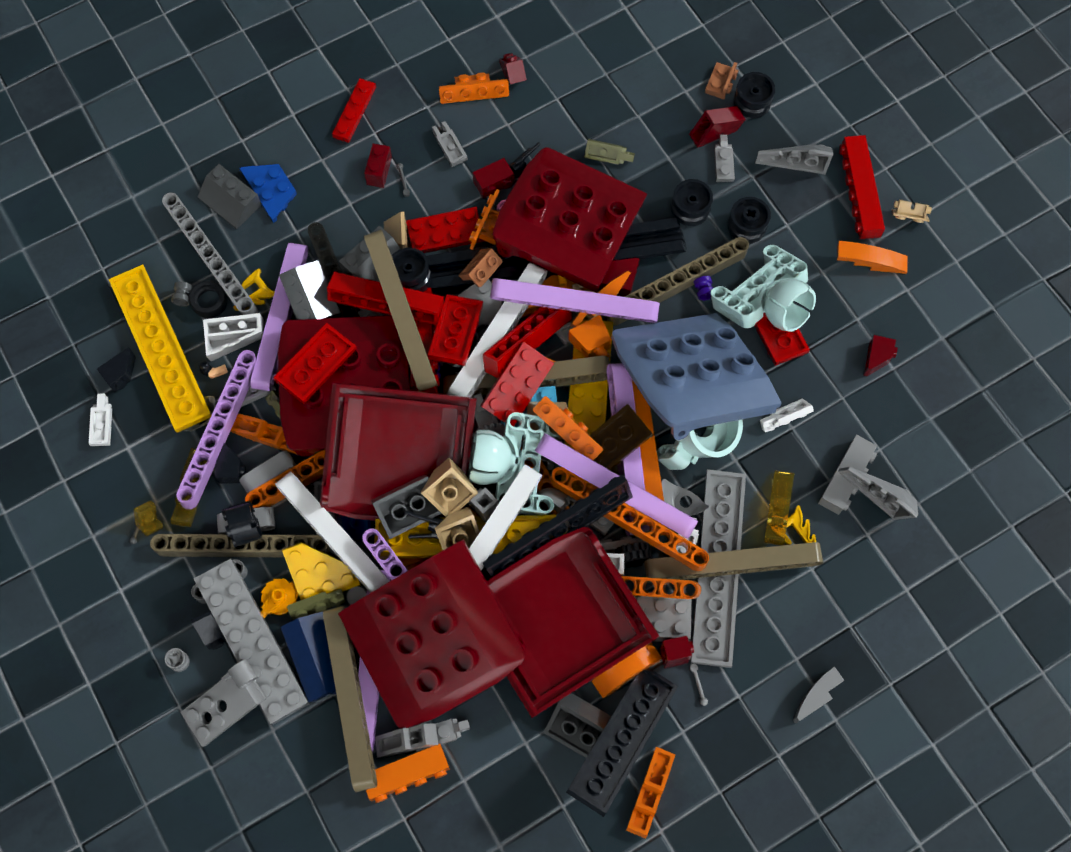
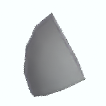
M552 487L542 489L537 493L538 495L550 497L554 502L553 509L558 513L564 510L572 501L568 495Z

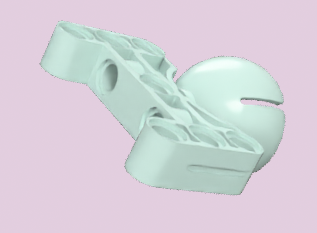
M768 245L764 248L765 265L733 291L723 286H717L711 290L713 308L743 328L753 327L756 322L764 317L763 313H766L768 320L776 328L783 331H795L808 320L810 312L793 303V301L800 303L809 310H813L816 303L815 292L807 284V264L776 245Z
M514 412L508 416L505 422L503 437L491 430H477L475 432L473 441L476 444H473L471 449L468 479L470 482L478 485L496 483L495 498L500 503L499 497L505 495L525 465V461H531L534 465L532 469L539 473L542 455L537 453L535 449L544 433L555 439H558L560 435L550 432L549 425L539 416ZM510 420H517L519 427H513ZM530 423H536L539 430H532ZM522 439H523L522 451H520V449H521V441H522ZM536 486L527 500L529 506L527 508L522 507L519 514L548 515L554 508V502L548 496L538 495ZM540 502H544L547 504V511H543L540 509Z

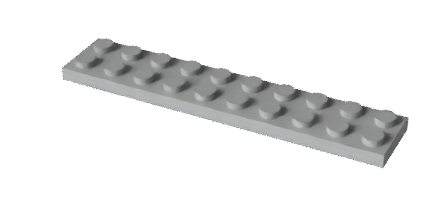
M707 469L704 503L709 508L703 511L700 548L704 549L707 553L741 550L746 474ZM739 574L697 579V583L701 586V594L696 598L692 639L694 653H692L691 663L732 668Z

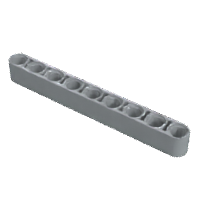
M172 192L165 194L162 198L163 205L241 315L258 313V309L179 197Z

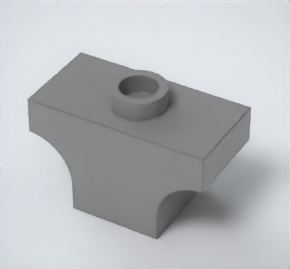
M480 488L477 490L478 494L467 504L486 523L498 506L499 501L486 488Z

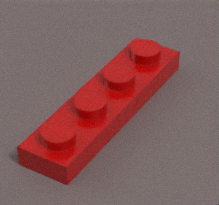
M359 78L332 133L333 138L347 143L350 142L376 89V83Z

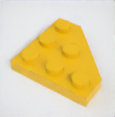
M302 542L282 549L300 600L322 592L328 594L339 589L343 592L360 585L357 577L341 560L327 553L311 548Z

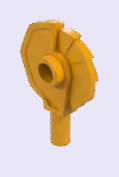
M282 578L273 579V581L266 583V586L261 591V602L263 603L261 613L264 619L268 614L278 616L286 614L288 612L287 606L297 602L299 596L293 581L289 583L286 579Z

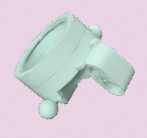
M743 419L706 426V431L702 437L692 430L684 439L676 440L674 444L662 445L657 450L658 461L669 470H682L690 462L696 464L698 458L725 456L732 452L740 441Z

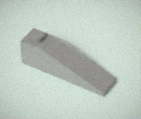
M815 144L758 151L755 164L825 175L833 157V150L831 147Z
M489 279L482 287H477L474 284L458 295L459 297L483 301V309L478 325H490L502 306L501 301L490 298L492 283Z
M852 467L840 468L838 470L844 478L893 520L917 518V500L911 496L907 489Z

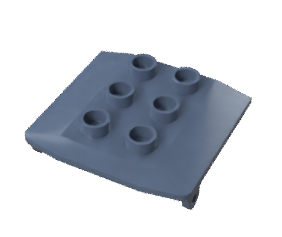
M717 313L615 329L612 332L611 339L620 361L648 405L665 424L671 427V434L675 440L684 439L688 436L689 432L697 428L775 413L777 407H780L782 404L769 377L756 361L754 355L751 354L732 326Z

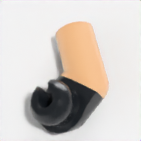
M204 361L199 365L200 372L212 379L228 373L225 364L214 368Z

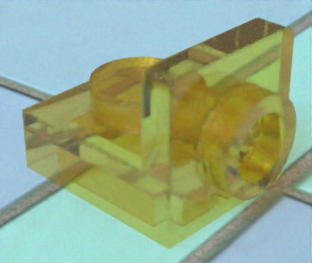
M151 500L134 508L135 524L146 536L163 528V524L157 518L156 506Z

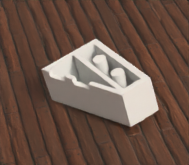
M256 313L204 319L206 356L210 361H213L262 339L265 329L262 315Z

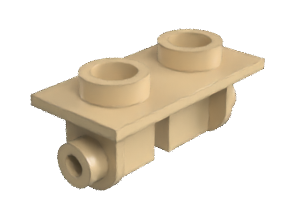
M904 200L894 202V208L896 209L891 211L895 218L901 220L911 218L918 223L930 221L927 214L931 213L932 207H929V205L915 203L914 209H911L912 202Z

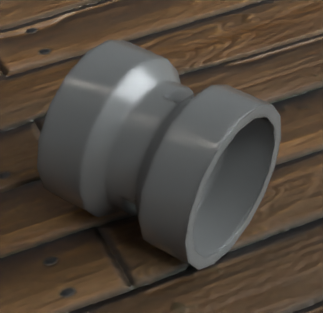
M175 282L173 288L175 293L172 294L171 302L178 306H188L190 304L189 295L193 286L186 282Z

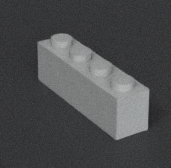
M856 435L818 504L838 515L842 510L846 511L852 502L849 500L851 494L855 495L858 489L844 478L838 470L840 468L852 467L867 473L869 470L866 468L868 462L872 464L877 455L874 452L877 445Z

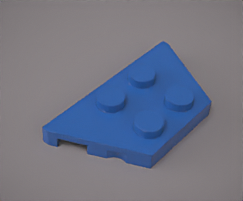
M273 164L239 168L251 189L258 194L261 205L272 222H276L280 212L284 211L288 203L297 195L295 188L280 165Z

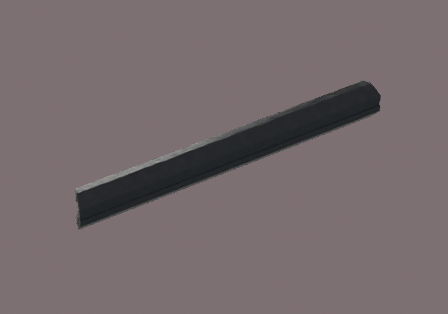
M675 217L632 224L613 261L631 258L645 259L686 252V242L678 219ZM496 245L474 248L473 250L467 249L427 255L431 273V284L428 288H431L433 292L474 285L475 283L472 280L463 281L458 275L481 249L492 248L503 261L490 276V282L494 278L506 280L520 278L527 265L532 262L518 256L505 258L498 253Z

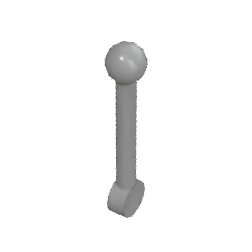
M691 664L690 671L693 672L701 697L700 704L706 706L708 700L704 696L698 677V666Z

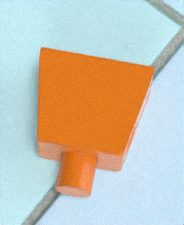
M600 315L569 330L568 340L585 358L595 356L610 358L607 350L611 348V338Z

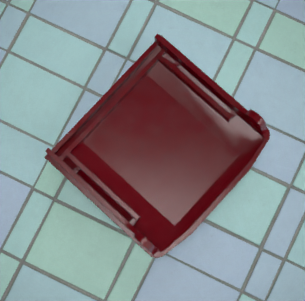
M545 147L527 164L501 207L492 236L496 241L497 251L501 256L505 258L511 256L524 258L597 293L640 208H642L647 193L558 151Z
M392 315L288 320L284 322L278 348L279 371L326 323L357 346L354 353L305 404L279 385L280 419L289 450L295 451L300 456H311L315 452L326 449L332 383L410 390L408 360Z
M332 383L320 497L321 508H325L328 512L354 519L375 521L379 517L371 502L372 499L424 474L429 479L433 471L448 458L468 478L477 398ZM440 514V515H438V516H436V517H445V516H444L443 514Z
M588 527L579 528L551 540L487 581L513 631L519 633L526 645L524 662L506 677L531 718L660 637L598 538Z
M464 540L425 560L338 613L395 724L399 728H409L437 718L500 682L523 663L526 657V645L519 633L513 631Z

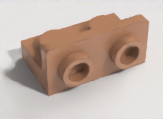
M717 62L705 93L725 99L726 94L731 93L733 87L732 79L736 80L739 72L736 69L737 63L734 62L733 66L730 67Z
M492 248L481 249L458 276L463 281L472 280L477 287H482L503 261Z

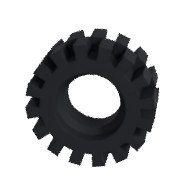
M647 542L628 543L615 549V554H624V568L644 565V561L653 559L650 544Z

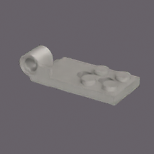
M246 659L231 667L228 673L221 678V681L180 712L202 747L207 746L267 699L255 680L258 677ZM221 700H224L227 704L225 711L220 708ZM206 712L211 714L212 720L210 723L205 719Z

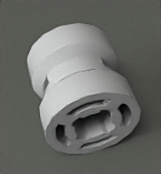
M179 648L170 649L164 658L166 665L175 672L186 670L190 663L189 656Z

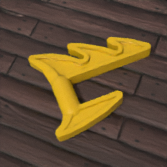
M260 269L255 270L242 283L244 289L254 283L260 288L249 295L255 305L265 304V301L260 299L273 298L275 292L268 288L260 278ZM234 305V306H233L234 310H235V311H238V309H237L236 306Z
M797 506L794 513L777 525L770 523L768 525L769 529L787 545H791L792 542L784 532V529L791 525L805 543L816 542L815 534L809 539L810 522L808 519H806L805 525L802 527L803 515L800 506Z

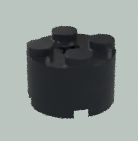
M250 501L221 510L224 520L228 522L225 529L228 537H231L234 547L262 538L258 518L255 517V510Z

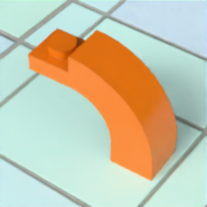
M650 642L594 678L591 682L602 698L614 693L643 670L658 663L662 657Z

